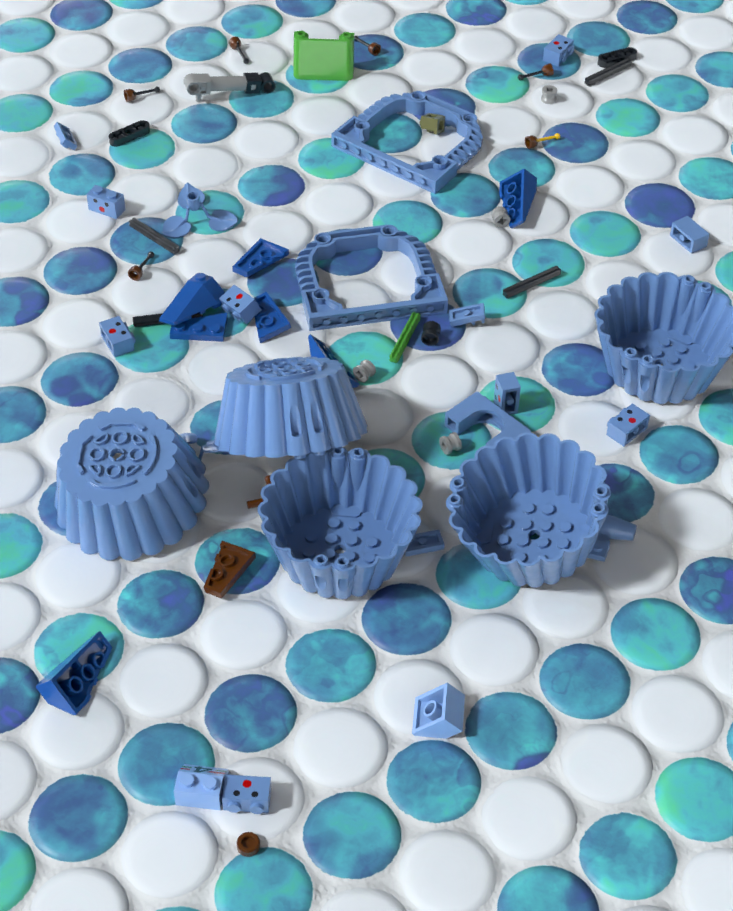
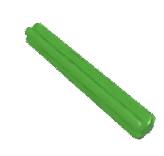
M413 312L389 356L391 362L397 363L401 358L420 321V313Z

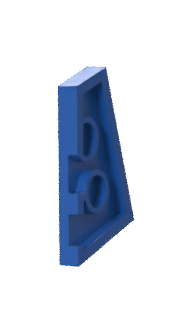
M260 238L232 266L233 272L249 277L288 256L289 249Z
M267 292L254 297L261 308V311L255 316L260 343L291 328L290 322Z
M227 313L191 318L175 326L171 325L170 339L223 342L228 315Z

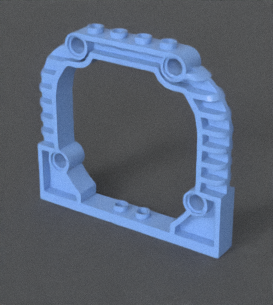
M422 91L403 93L402 96L399 94H392L390 97L385 96L381 100H377L363 113L359 114L358 117L353 116L331 133L332 147L434 194L457 175V170L478 153L483 143V135L475 114ZM400 112H408L413 115H424L427 113L445 116V124L456 128L457 133L465 138L445 156L436 155L432 158V161L415 163L413 166L364 144V142L369 140L370 131L387 117Z
M394 225L318 233L315 235L314 241L308 243L306 248L300 251L295 262V273L309 331L408 319L413 312L420 313V317L447 314L448 298L426 245L419 241L417 237L397 230ZM379 248L386 252L400 251L409 257L417 275L415 291L409 301L343 309L342 304L329 298V291L327 289L319 287L314 271V266L319 260L330 259L339 252Z

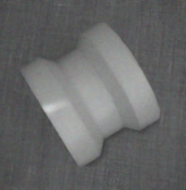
M552 85L544 86L542 88L543 95L541 96V101L545 104L555 103L557 88Z
M499 206L492 210L491 216L495 226L502 228L510 223V217L505 207Z
M366 359L360 365L353 368L354 376L363 383L376 373L373 363Z
M456 432L450 433L447 437L442 436L439 438L440 447L446 455L451 454L453 450L458 451L462 448L461 440Z

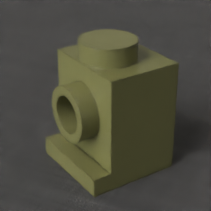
M427 113L421 116L420 126L422 129H426L427 132H434L437 135L444 132L445 116Z

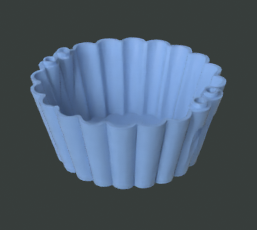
M645 272L641 273L638 278H623L621 285L609 286L607 288V295L601 296L598 299L599 309L595 311L594 315L607 372L613 377L614 383L619 387H624L625 392L629 395H637L643 401L653 400L658 404H665L668 401L678 404L683 399L693 400L697 394L704 393L733 354V306L729 305L730 299L725 294L716 293V289L709 282L698 283L692 275L678 277L671 272H662L659 275Z
M317 357L277 358L246 364L227 373L214 445L219 446V451H229L231 455H245L246 457L266 456L269 458L289 455L294 456L296 459H302L310 452H313L314 455H324L331 448L346 446L351 441L361 439L360 435L368 432V425L344 365L339 363L338 360Z
M120 407L112 409L109 413L106 411L98 412L93 419L83 420L79 425V429L72 430L68 434V442H65L60 447V458L57 461L56 469L57 486L54 498V506L57 509V524L59 527L66 529V538L69 542L74 544L80 543V548L85 554L90 555L99 552L100 557L104 560H114L121 556L127 561H132L139 558L142 553L156 555L164 548V544H176L182 539L183 531L192 529L196 525L198 520L196 513L204 510L207 504L206 498L203 495L209 489V481L203 476L206 467L196 456L195 450L165 420L159 419L153 412L143 413L139 408H130L126 411ZM116 453L123 454L119 458H116V460L112 458Z
M526 432L518 435L516 439L507 436L501 437L494 443V446L480 447L475 453V459L465 460L460 466L459 471L461 475L455 476L450 481L449 486L452 494L446 500V507L452 513L449 517V524L458 533L459 540L487 571L492 572L501 581L510 580L515 586H523L527 583L530 587L537 588L543 585L544 582L550 585L556 584L561 577L572 576L576 567L585 564L589 553L596 543L600 528L607 517V503L611 495V489L605 484L607 476L605 469L595 465L596 457L593 453L585 450L580 451V446L577 442L573 440L560 441L558 436L549 433L537 437L536 434ZM535 533L540 536L536 540L530 539V536Z
M337 447L326 451L324 455H314L313 452H310L302 459L291 458L286 462L285 469H278L271 474V484H267L261 490L263 502L258 505L257 511L262 520V531L283 569L287 571L294 583L301 584L307 592L317 591L318 595L323 598H329L334 595L338 599H347L351 594L360 597L365 595L368 590H377L381 587L383 581L389 580L392 577L421 524L419 513L423 507L422 500L416 496L418 487L415 482L406 479L407 475L404 468L390 465L389 459L383 455L371 456L367 450L362 448H354L348 451L343 447ZM340 548H342V550H344L345 552L342 553V554H339V553H336L335 551H336V550H339Z

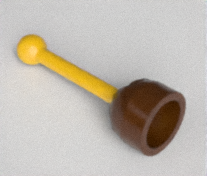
M556 133L554 136L539 139L532 135L526 136L525 145L528 149L536 147L538 142L560 139V134Z

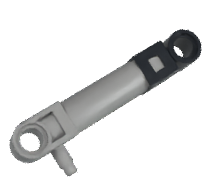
M263 72L260 75L258 73H243V76H209L208 73H191L186 75L183 80L187 92L190 95H196V102L201 101L202 95H210L211 91H244L245 94H257L262 90V92L268 94L276 88V84L268 72Z

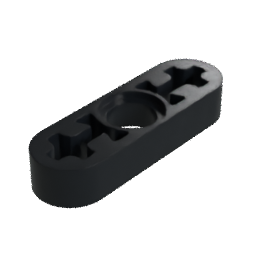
M627 47L600 54L597 64L600 67L607 68L626 58L634 61L637 57V50L633 47Z
M140 120L109 134V143L111 146L118 147L142 137L150 132V124L148 121Z

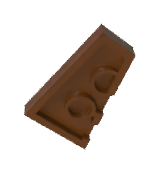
M221 541V549L219 554H216L215 564L210 569L204 585L205 593L221 599L256 559L255 552L225 541Z

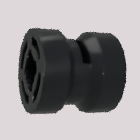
M427 321L423 325L421 340L425 345L434 346L439 342L441 331L439 323Z

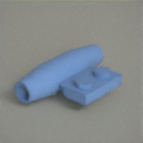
M607 514L598 533L596 543L587 558L605 562L610 548L609 539L633 541L637 525Z

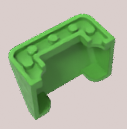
M294 31V77L300 80L349 81L353 79L354 33L343 32L339 39H309V35L305 31Z

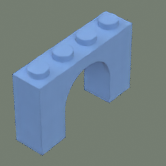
M478 391L445 413V426L458 435L479 423H488L499 428L501 433L488 441L486 446H494V443L501 437L507 436L516 439L522 433H531L527 426L521 424Z

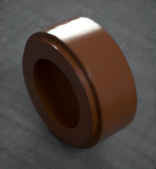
M252 832L242 833L237 839L238 852L245 857H251L258 853L260 849L259 837Z

